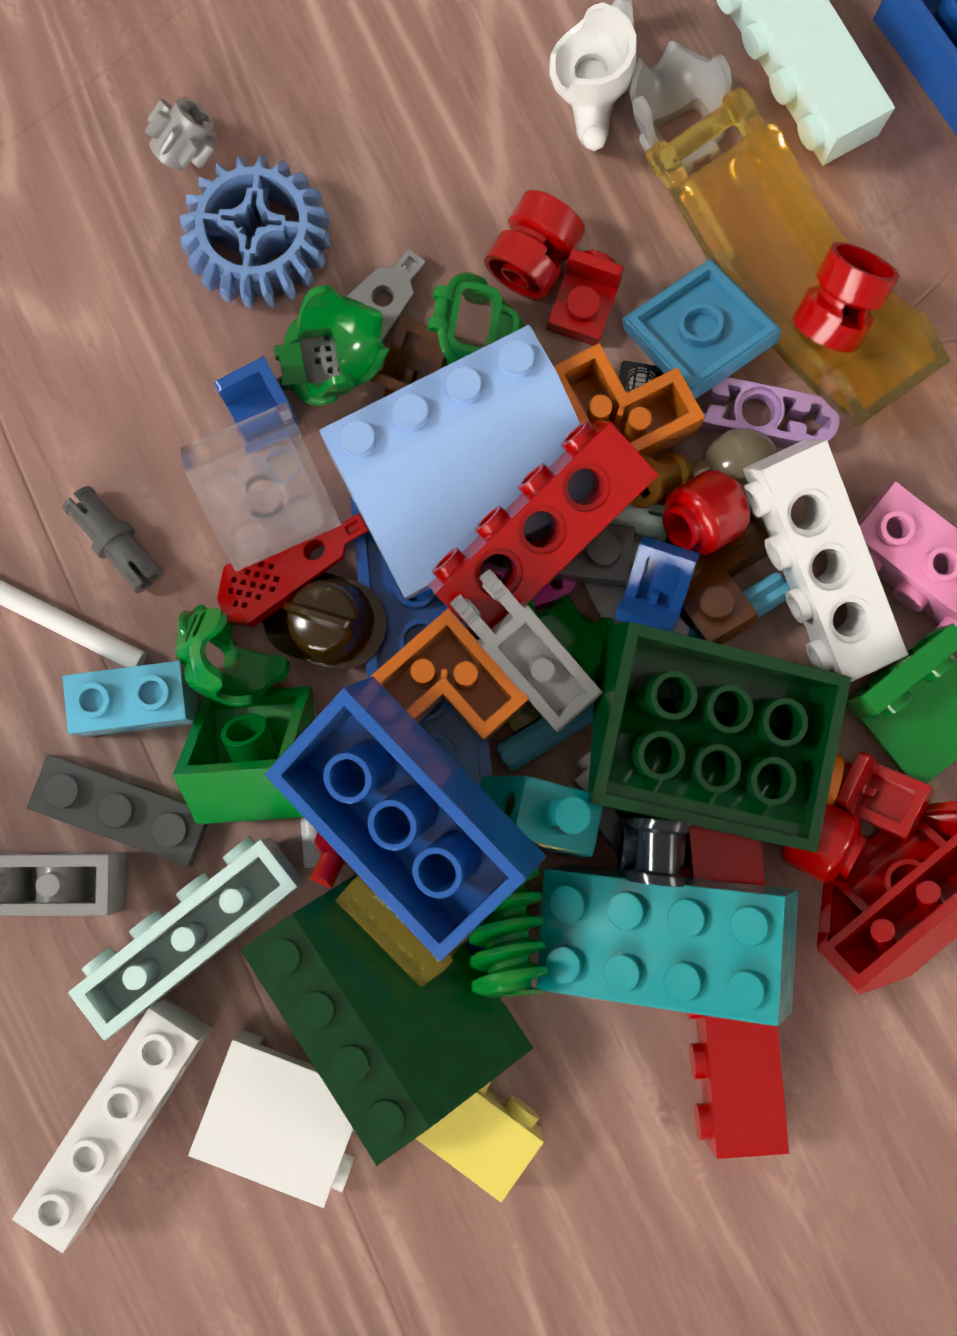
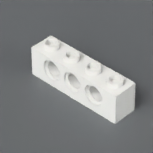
M803 440L743 468L748 484L744 485V492L747 495L751 511L758 518L762 517L769 538L765 539L767 554L775 568L779 571L783 570L790 590L785 593L788 607L799 623H804L811 642L806 644V652L813 667L852 677L851 682L907 656V650L827 440ZM802 496L806 500L808 511L803 522L796 526L791 518V509L794 502ZM824 550L827 554L828 564L824 573L815 578L812 572V563L816 555ZM845 603L847 606V618L839 628L835 629L833 626V615L836 609Z
M166 997L149 1007L12 1220L63 1254L88 1225L213 1028Z

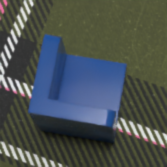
M264 356L214 382L215 388L226 404L250 450L299 425L284 392Z

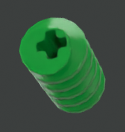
M536 868L524 882L539 877L541 875L540 869ZM524 882L481 922L483 925L476 927L469 934V942L471 944L486 948L470 957V967L488 973L472 981V992L478 995L506 998L548 992L531 985V980L548 973V966L530 962L529 955L546 948L545 941L528 937V930L544 924V917L526 913V906L542 900V893L525 889Z

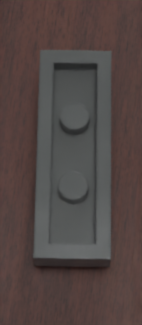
M47 754L26 808L186 867L193 866L208 824H196L186 802Z

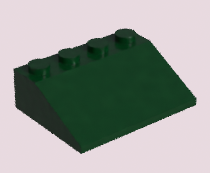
M630 621L607 626L595 684L603 694L594 701L588 803L670 821L690 823L692 826L817 853L852 677Z
M355 874L295 911L240 949L376 1166L426 1132L534 1048L501 998L485 997L472 992V981L485 974L470 967V957L472 954L463 941L439 962L358 874Z

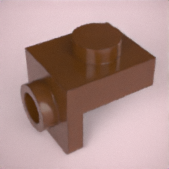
M400 316L383 368L370 380L375 384L385 387L383 397L447 366V359L439 346L437 333L427 331V325L406 316Z

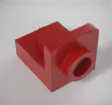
M572 249L546 330L592 346L600 343L620 286L624 267L615 263L614 259L604 252L598 250L582 252Z

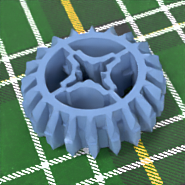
M262 154L259 155L254 166L248 167L245 159L238 155L235 162L236 169L227 172L224 166L216 163L215 172L218 178L214 181L199 176L198 187L202 195L186 194L185 203L190 213L180 215V225L184 233H186L180 237V243L185 254L190 255L188 265L192 272L202 275L201 281L207 290L213 292L220 288L219 292L223 300L229 304L241 294L244 306L250 309L254 306L257 296H263L267 306L274 308L276 304L275 293L284 290L286 297L294 300L297 294L293 284L298 281L303 285L312 287L314 279L309 268L324 269L326 261L321 250L329 249L331 245L330 234L325 230L330 225L328 211L321 208L323 201L320 192L316 187L309 188L308 178L302 171L291 175L289 164L285 163L283 159L270 169L268 159ZM269 200L280 203L290 209L298 217L299 222L286 221L285 215L272 213L268 204ZM260 220L264 227H260ZM248 237H252L251 244ZM214 242L226 243L229 249L239 250L243 259V266L229 262L217 254ZM283 254L276 260L268 263L272 257Z

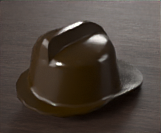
M324 572L299 590L291 601L285 602L280 609L264 619L263 624L266 636L274 647L283 653L330 669L349 670L364 665L378 653L386 638L387 617L383 603L372 589L357 581Z

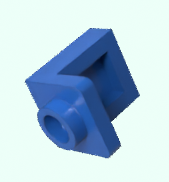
M644 535L639 544L626 591L618 605L615 619L621 622L630 621L673 632L681 614L700 553Z

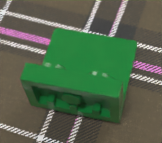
M954 623L925 634L907 649V656L888 664L847 698L846 706L899 771L926 784L957 760V659L953 655L957 651V627Z

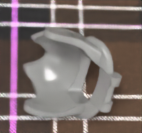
M670 41L663 56L655 66L650 67L640 57L638 58L631 80L630 98L634 118L641 131L639 141L646 155L651 160L665 166L677 165L678 170L685 174L693 170L695 164L705 159L710 161L720 155V148L717 144L723 138L727 129L728 112L726 108L732 86L731 69L722 54L710 60L688 50L678 42ZM690 110H697L709 129L691 141L672 149L657 128Z

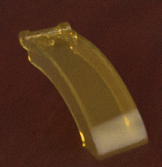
M737 87L722 98V105L669 142L660 140L646 150V158L650 168L658 178L662 179L708 260L711 258L781 328L780 341L773 345L772 348L818 396H821L832 409L854 426L862 425L951 361L927 314L912 308L893 290L882 309L870 310L874 322L856 352L846 353L827 348L807 337L794 325L792 317L810 286L820 285L815 275L833 242H849L817 198L779 127L773 122L765 125L752 98L743 88ZM732 125L736 126L743 139L688 176L680 161Z

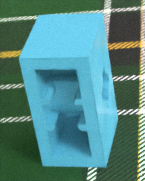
M180 661L63 675L68 734L96 737L193 724L199 708L197 692L189 687L185 681V665Z

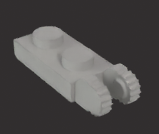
M488 569L479 579L483 582L482 587L495 601H499L509 612L502 620L490 628L480 617V611L469 599L463 598L461 594L450 604L479 636L478 643L517 688L526 694L532 705L558 733L602 695L603 692L524 601L519 603L496 575Z

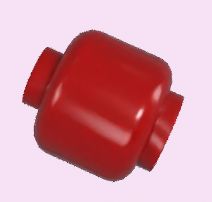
M719 470L704 471L677 486L668 494L664 504L663 527L670 541L675 546L700 553V555H710L745 533L750 523V505L744 492V487L730 475Z
M826 804L817 853L782 845L781 858L786 864L820 882H831L838 875L847 879L868 837L860 834L861 821L859 817L835 804Z

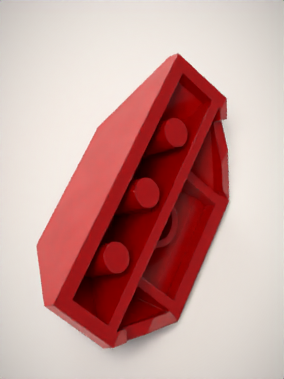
M957 801L929 803L910 843L880 830L864 844L847 879L838 875L835 880L823 883L816 948L859 995L912 976L957 938Z

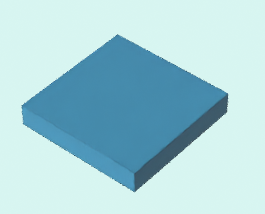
M711 258L622 318L623 330L664 374L678 367L695 399L778 343L781 338V328Z

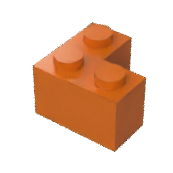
M600 343L553 366L580 424L588 421L592 425L597 420L611 422L641 456L652 458L694 437L705 418L678 367L626 393Z
M449 608L370 676H373L418 723L442 701L446 700L483 743L519 712L529 699L486 653L475 637Z

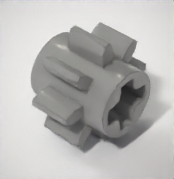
M187 97L178 98L173 107L161 98L148 117L150 123L145 130V133L152 137L149 142L151 151L163 164L175 170H183L190 161L198 168H203L215 151V147L212 144L216 140L217 134L211 131L214 126L212 117L204 107Z

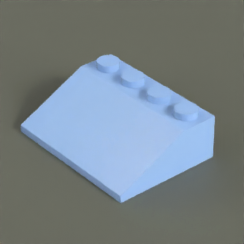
M527 325L320 429L319 432L330 457L405 600H408L430 589L429 584L436 578L432 570L448 552L456 547L463 552L479 536L475 531V527L491 510L499 505L506 510L522 494L517 487L535 467L542 463L549 467L565 452L561 447V443L571 431L580 425V422L555 368L530 325ZM586 468L576 471L569 479L568 493L573 501L584 499L592 489L593 479ZM545 511L536 512L526 520L524 525L526 539L550 527V518Z

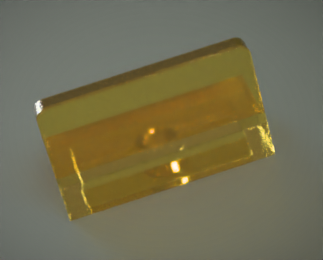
M359 875L335 899L420 987L443 972L453 961L451 956L467 940L465 937L439 962Z

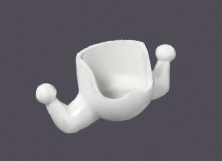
M614 0L612 5L602 2L587 9L584 18L556 43L550 54L549 76L556 92L573 109L576 132L581 144L592 151L603 148L609 132L610 114L613 104L627 91L636 67V33L634 30L633 0Z

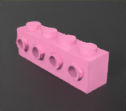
M895 481L877 495L858 519V524L877 574L894 588L892 594L902 605L916 612L921 610L939 623L937 629L952 623L957 627V528Z

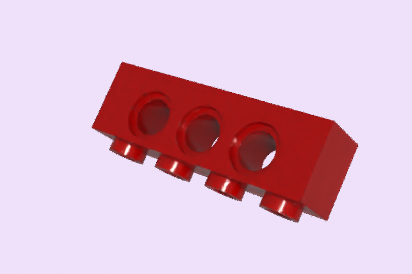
M597 420L591 425L588 421H584L578 425L562 441L561 447L565 452L551 466L547 467L542 463L535 467L517 487L522 494L506 510L501 505L491 510L475 527V531L479 536L463 552L458 547L452 549L433 568L432 573L436 578L429 584L430 588L478 639H480L479 636L452 607L450 602L460 594L463 598L469 599L480 611V617L490 628L494 627L509 613L499 601H495L482 587L483 582L479 579L481 576V566L489 556L494 554L506 555L509 563L508 571L500 581L519 603L524 601L527 604L659 476L611 422ZM586 468L593 479L592 489L584 499L573 501L568 493L569 479L576 471ZM545 511L549 515L551 522L548 534L542 540L536 542L527 541L524 535L526 520L536 512Z

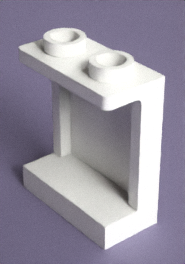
M242 1030L231 1042L188 1156L324 1208L331 1188L343 1192L355 1156L344 1153L354 1129L312 1064L262 1045L264 1037Z

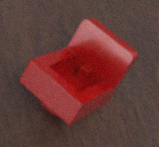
M860 751L853 764L847 762L844 765L843 777L835 803L839 807L859 817L860 821L910 843L933 796L934 789L931 785L877 763L872 755Z

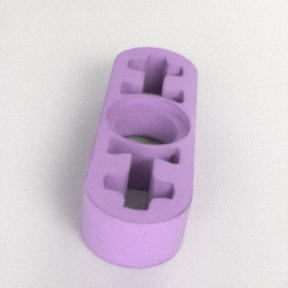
M727 377L707 391V398L712 403L724 405L729 398V394L735 395L736 399L729 411V420L722 417L727 407L710 405L706 413H703L705 418L698 430L723 434L735 428H749L766 435L775 446L788 448L803 440H827L828 442L836 434L840 420L834 404L822 396ZM750 399L762 400L770 408V422L764 426L749 424L742 415V404ZM784 406L790 408L785 418L802 420L808 412H812L815 414V423L823 425V428H819L813 436L806 434L807 427L804 423L791 420L785 425L783 431L777 429L784 416Z

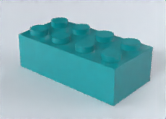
M571 864L544 869L541 910L544 924L540 926V940L546 942V948L539 951L538 964L548 966V973L537 978V988L560 994L779 1026L792 1013L799 889L685 877L684 887H668L628 881V877L618 873L617 869Z

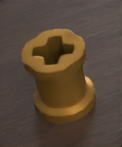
M672 451L662 452L656 455L654 459L649 456H642L659 476L630 505L635 508L651 507L657 504L660 499L666 500L672 490L693 478L694 471L686 456Z

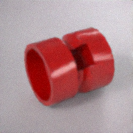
M528 190L523 194L508 219L510 230H503L498 235L486 255L484 263L490 274L511 291L528 299L543 300L547 297L561 273L559 262L568 260L571 250L577 247L585 233V225L576 212L560 199L546 192Z
M833 242L815 275L820 285L808 288L792 320L794 325L813 341L839 352L852 353L858 350L874 322L870 310L882 309L900 275L890 263L862 247L845 242Z

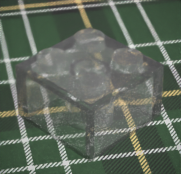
M287 402L180 448L184 472L235 571L341 526L332 501Z

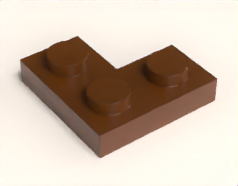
M751 512L750 523L744 534L710 555H699L681 611L682 616L699 639L724 644L758 623V612L731 578L768 555L765 548V539L769 538V535Z

